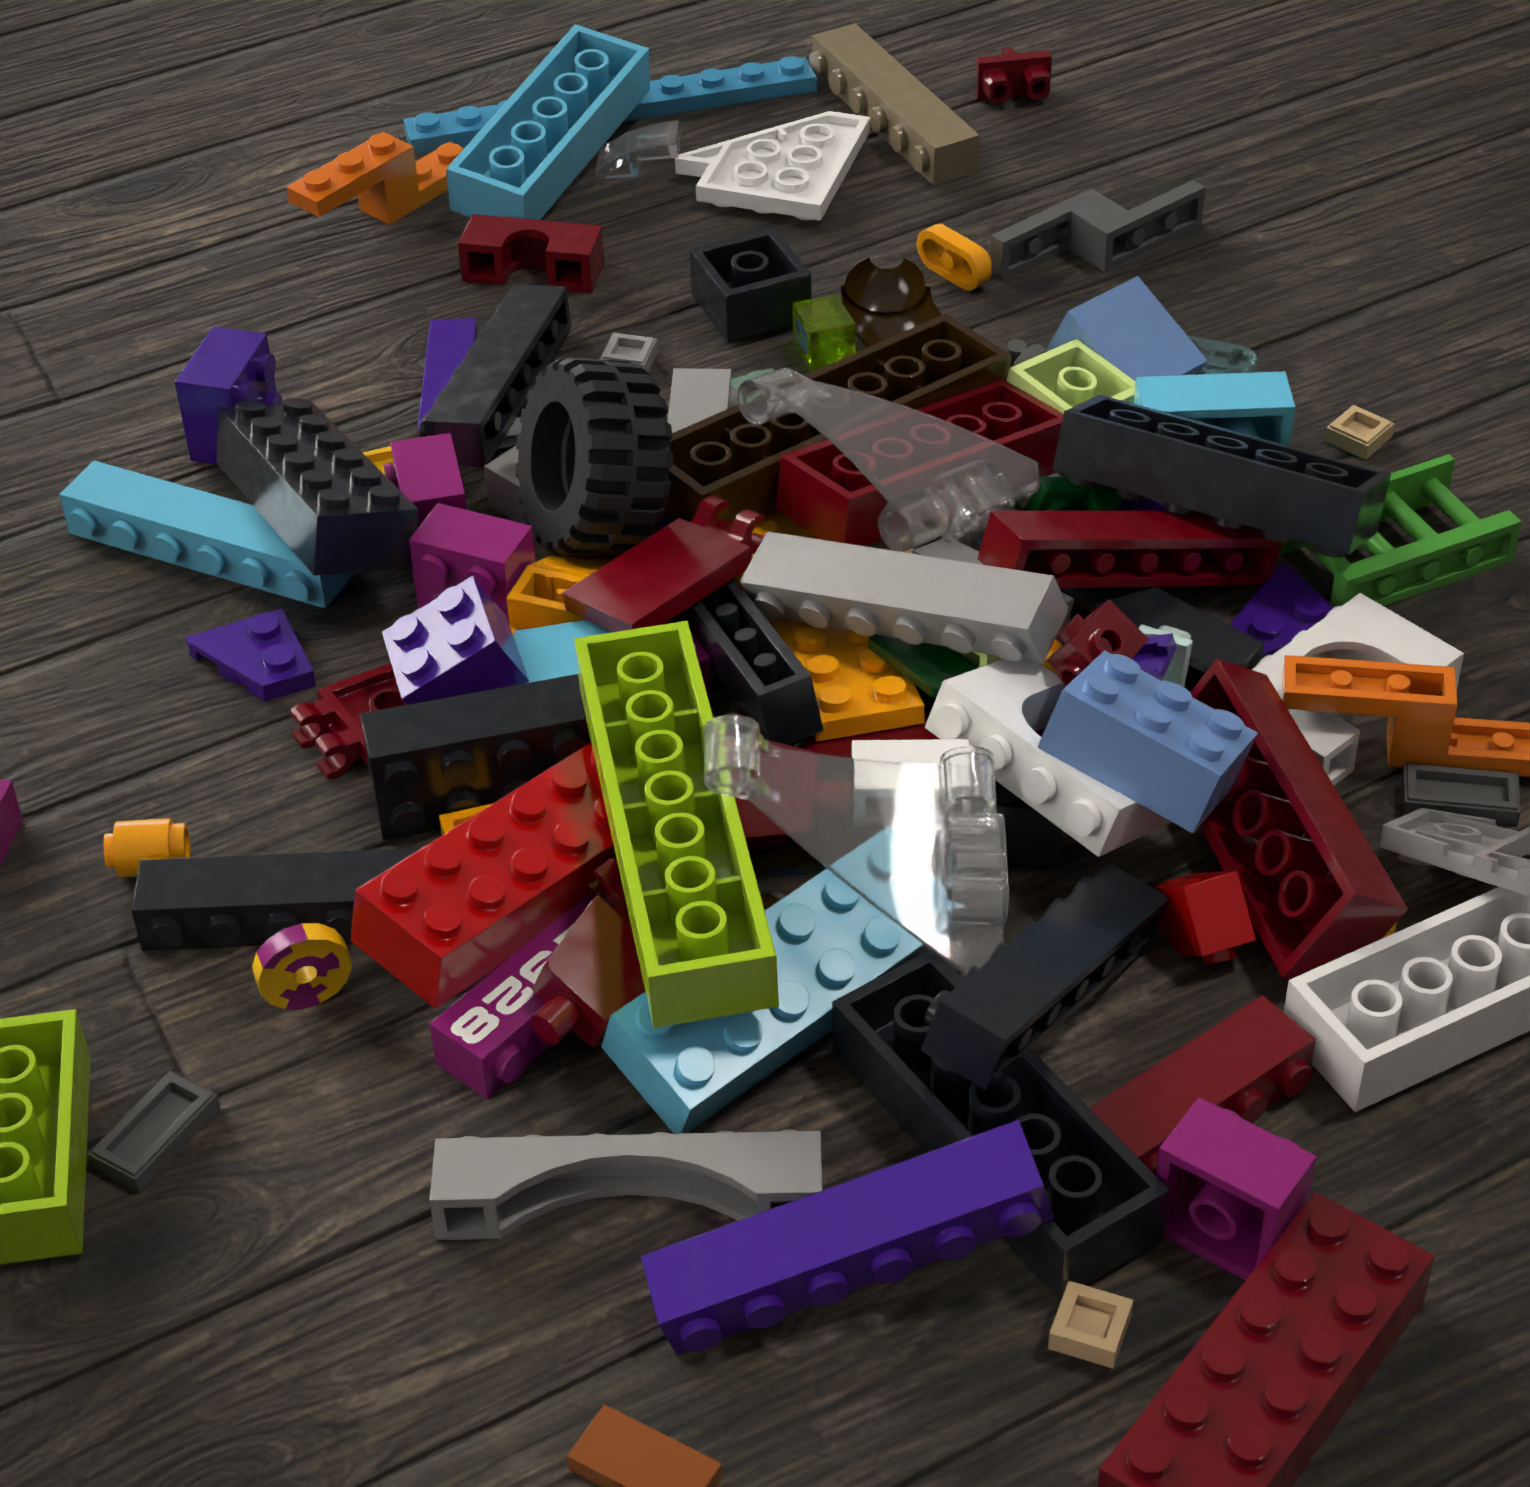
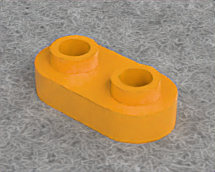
M935 224L918 234L916 242L918 254L922 262L930 270L966 291H972L990 280L992 273L990 255L975 242L943 224Z

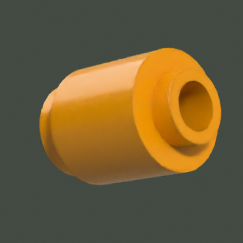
M172 818L116 821L113 833L104 835L106 867H115L119 878L137 877L140 860L191 858L187 823H174Z

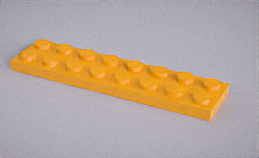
M779 511L766 516L765 521L757 525L752 534L757 533L765 536L768 531L820 539L806 529L799 527L794 521ZM783 618L780 620L767 619L811 675L824 731L814 734L816 742L925 723L924 703L914 683L868 648L869 636H862L852 630L829 626L826 628H816L806 622Z

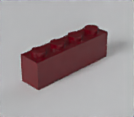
M1261 995L1089 1108L1156 1175L1159 1148L1199 1097L1222 1109H1228L1237 1113L1244 1120L1252 1124L1255 1123L1267 1107L1285 1095L1292 1097L1298 1094L1308 1084L1313 1073L1311 1065L1316 1038L1266 997Z

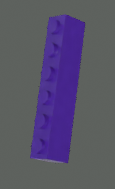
M1017 1120L641 1256L658 1325L677 1355L686 1351L709 1349L719 1343L722 1338L749 1328L759 1329L773 1326L786 1315L813 1305L825 1306L837 1303L844 1299L849 1292L874 1283L898 1281L909 1275L913 1269L938 1260L962 1258L970 1254L977 1246L999 1238L1026 1235L1035 1230L1041 1223L1055 1218L1021 1124Z

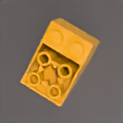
M553 554L528 565L506 597L509 625L517 630L585 620L566 611L562 592L617 557L562 556Z

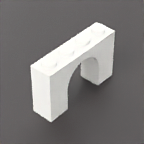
M1359 593L1344 605L1334 607L1324 619L1307 631H1300L1290 643L1279 651L1262 658L1252 670L1266 674L1281 699L1282 671L1285 655L1455 667L1457 690L1464 653ZM1288 709L1333 785H1336L1354 771L1360 736L1359 729L1331 712H1308Z
M1002 659L942 682L925 728L939 739H969L970 762L1096 856L1104 855L1172 823L1170 820L1037 748L1042 737L1036 731L1046 728L1064 687L1059 676L1042 664L1026 660L1011 662Z

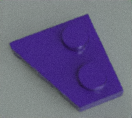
M1283 564L1278 567L1235 617L1230 626L1263 642L1262 658L1267 655H1273L1286 646L1300 631H1307L1320 622L1334 607L1290 566Z
M283 609L260 613L248 619L185 637L191 658L198 661L206 657L217 664L221 676L233 683L245 685L248 692L265 702L316 687L314 670Z

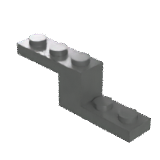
M1191 180L1130 210L1123 208L1091 188L992 234L990 258L992 261L991 275L1003 281L1068 249L1103 272H1106L1201 226L1206 187L1195 180Z

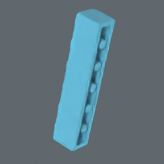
M93 460L59 494L69 534L325 609L357 573L314 576L253 505Z

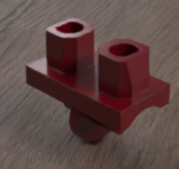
M1011 47L1004 48L1002 55L976 57L977 81L975 96L977 101L989 99L992 104L1005 103L1009 98L1018 96H1029L1032 100L1047 98L1051 86L1052 55L1050 51L1015 54L1014 49Z

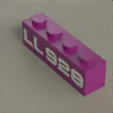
M590 893L429 1023L435 1064L487 1100L505 1084L517 1080L524 1072L526 1066L548 1047L557 1045H552L542 1040L531 1026V1016L544 1005L535 995L532 988L548 958L594 899Z

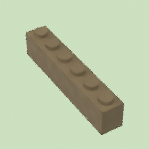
M856 23L812 35V52L809 55V64L815 75L835 95H838L855 114L870 117V127L889 143L895 152H898L907 160L915 171L924 176L933 186L978 173L980 135Z

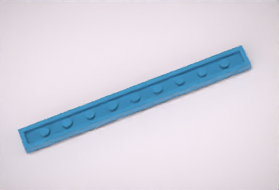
M795 56L763 64L745 63L740 67L731 69H706L699 74L686 76L667 75L660 80L650 81V90L623 122L816 92L817 76L806 57L799 58ZM507 100L498 103V105L478 108L465 106L457 111L440 114L426 112L414 118L403 119L408 144L414 146V154L433 152L440 145L447 144L448 142L465 147Z

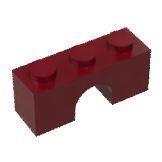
M472 214L458 242L462 281L506 285L509 276L513 272L523 268L536 267L547 270L548 286H565L567 291L593 293L605 264L601 225Z

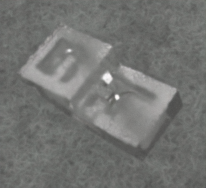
M679 120L661 122L635 129L606 144L599 150L595 172L596 178L609 179L639 176L640 165L643 160L678 158L681 143Z

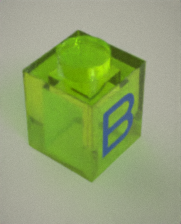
M837 294L793 302V341L811 372L855 353V323Z

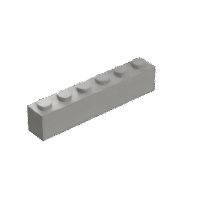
M768 531L740 580L749 598L764 617L770 620H780L783 618L806 622L816 628H826L829 626L852 630L862 636H873L876 634L899 638L913 645L928 643L949 647L960 653H969L970 651L997 655L1011 662L1026 660L1044 663L1054 643V637L1059 632L1069 611L1053 575Z

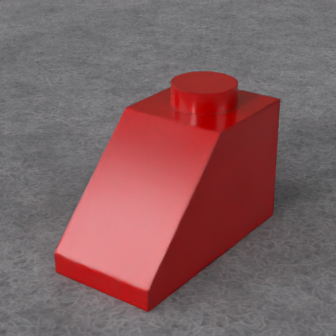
M1237 871L1192 873L1150 886L1170 898L1159 926L1179 956H1201L1204 965L1218 963L1237 957L1236 946L1256 940Z

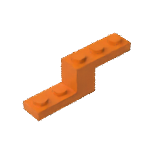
M382 132L371 136L368 141L348 152L338 155L333 161L317 170L306 173L303 178L287 186L288 201L317 217H321L358 195L360 211L391 225L448 191L446 168L464 148L458 144L448 142L415 161L414 146Z
M1292 655L1284 656L1282 701L1287 709L1308 712L1360 714L1364 716H1388L1386 728L1388 766L1404 767V763L1518 773L1519 776L1530 777V723L1455 717L1457 709L1455 667Z

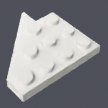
M828 111L682 153L675 158L676 173L701 177L696 185V201L712 203L717 207L731 206L751 209L761 214L776 213L795 216L800 220H821L870 133V117Z

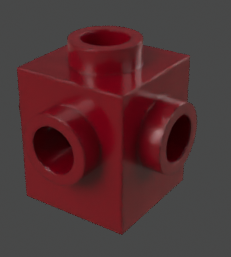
M1109 599L1085 619L1079 614L1075 615L1054 637L1061 645L1046 661L1057 671L1060 680L1067 686L1104 650L1111 654H1120L1132 659L1149 638Z

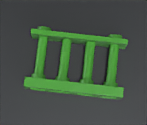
M1448 454L1391 473L1380 522L1392 518L1416 542L1394 548L1377 531L1374 536L1362 544L1372 557L1350 563L1344 556L1330 557L1313 551V544L1296 539L1291 543H1282L1279 555L1306 547L1334 575L1330 601L1333 607L1344 605L1359 593L1382 606H1386L1514 562L1522 521L1510 510L1484 519L1478 518L1450 491L1455 459ZM1434 504L1458 528L1437 534L1414 510Z

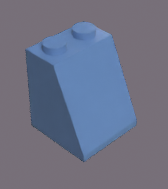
M1138 276L1069 310L1047 347L1048 350H1052L1070 341L1079 339L1135 382L1136 377L1199 375L1208 362Z

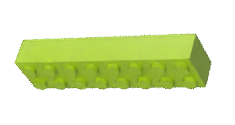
M688 621L574 638L582 702L653 1028L779 1007L776 952Z

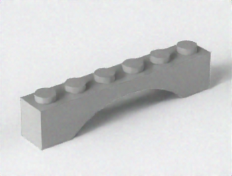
M787 1129L778 1132L719 1131L715 1133L682 1134L656 1132L634 1135L595 1133L585 1136L527 1135L524 1137L488 1138L465 1136L461 1138L435 1139L429 1199L436 1240L501 1239L526 1222L560 1207L596 1198L626 1195L668 1197L700 1204L740 1221L822 1191L821 1131Z

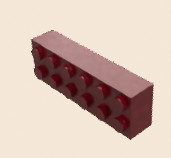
M1002 379L781 455L776 510L821 540L866 546L885 538H891L898 533L922 524L931 523L938 518L960 510H966L983 501L1003 496L1007 492L1035 483L1039 480L1040 476H1049L1055 473L1053 465L1064 414Z
M1217 658L1191 690L1192 697L1215 710L1221 709L1235 714L1243 721L1245 726L1258 732V735L1232 789L1203 821L1200 828L1223 870L1238 872L1250 919L1282 978L1290 980L1382 939L1408 908L1268 676Z
M1315 1191L1101 1465L1097 1487H1292L1423 1306L1435 1256Z

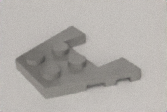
M1420 808L1383 825L1380 847L1398 853V859L1403 862L1416 865H1435L1453 871L1458 875L1474 878L1530 897V860L1521 858L1525 855H1530V827L1519 832L1495 826L1496 820L1426 808Z

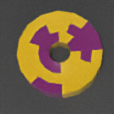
M302 923L285 928L268 938L256 952L252 969L260 994L270 1005L282 1009H305L321 1004L335 995L348 981L352 963L344 939L334 928L320 923Z

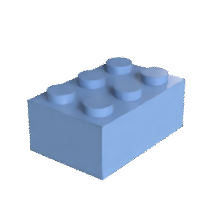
M1104 650L1062 690L1037 748L1194 833L1232 789L1258 732L1245 726L1243 721L1235 714L1226 710H1215L1196 700L1183 686L1173 682H1163L1142 671L1140 666L1131 658L1120 654H1111Z

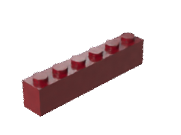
M990 511L977 559L983 565L1053 575L1059 588L1264 585L1272 576L1282 542L1269 540L1262 536L1263 530L1247 525L1240 529L1220 526L1213 522V516L1197 511L1191 515L1178 514L1171 511Z

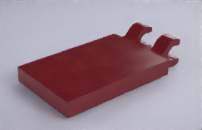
M714 495L708 496L699 504L692 521L688 522L678 518L562 592L566 611L611 632L663 625L747 569L752 560V554L756 553L764 536L757 533L752 534L757 525L765 521V517L760 513L747 509L741 511L735 517L733 524L722 519L716 520L718 514L729 507V502Z
M391 663L317 689L318 701L300 703L290 710V715L300 727H304L292 731V737L303 749L316 746L326 759L318 761L317 767L326 779L341 777L360 757L368 765L360 714L407 705L401 699Z

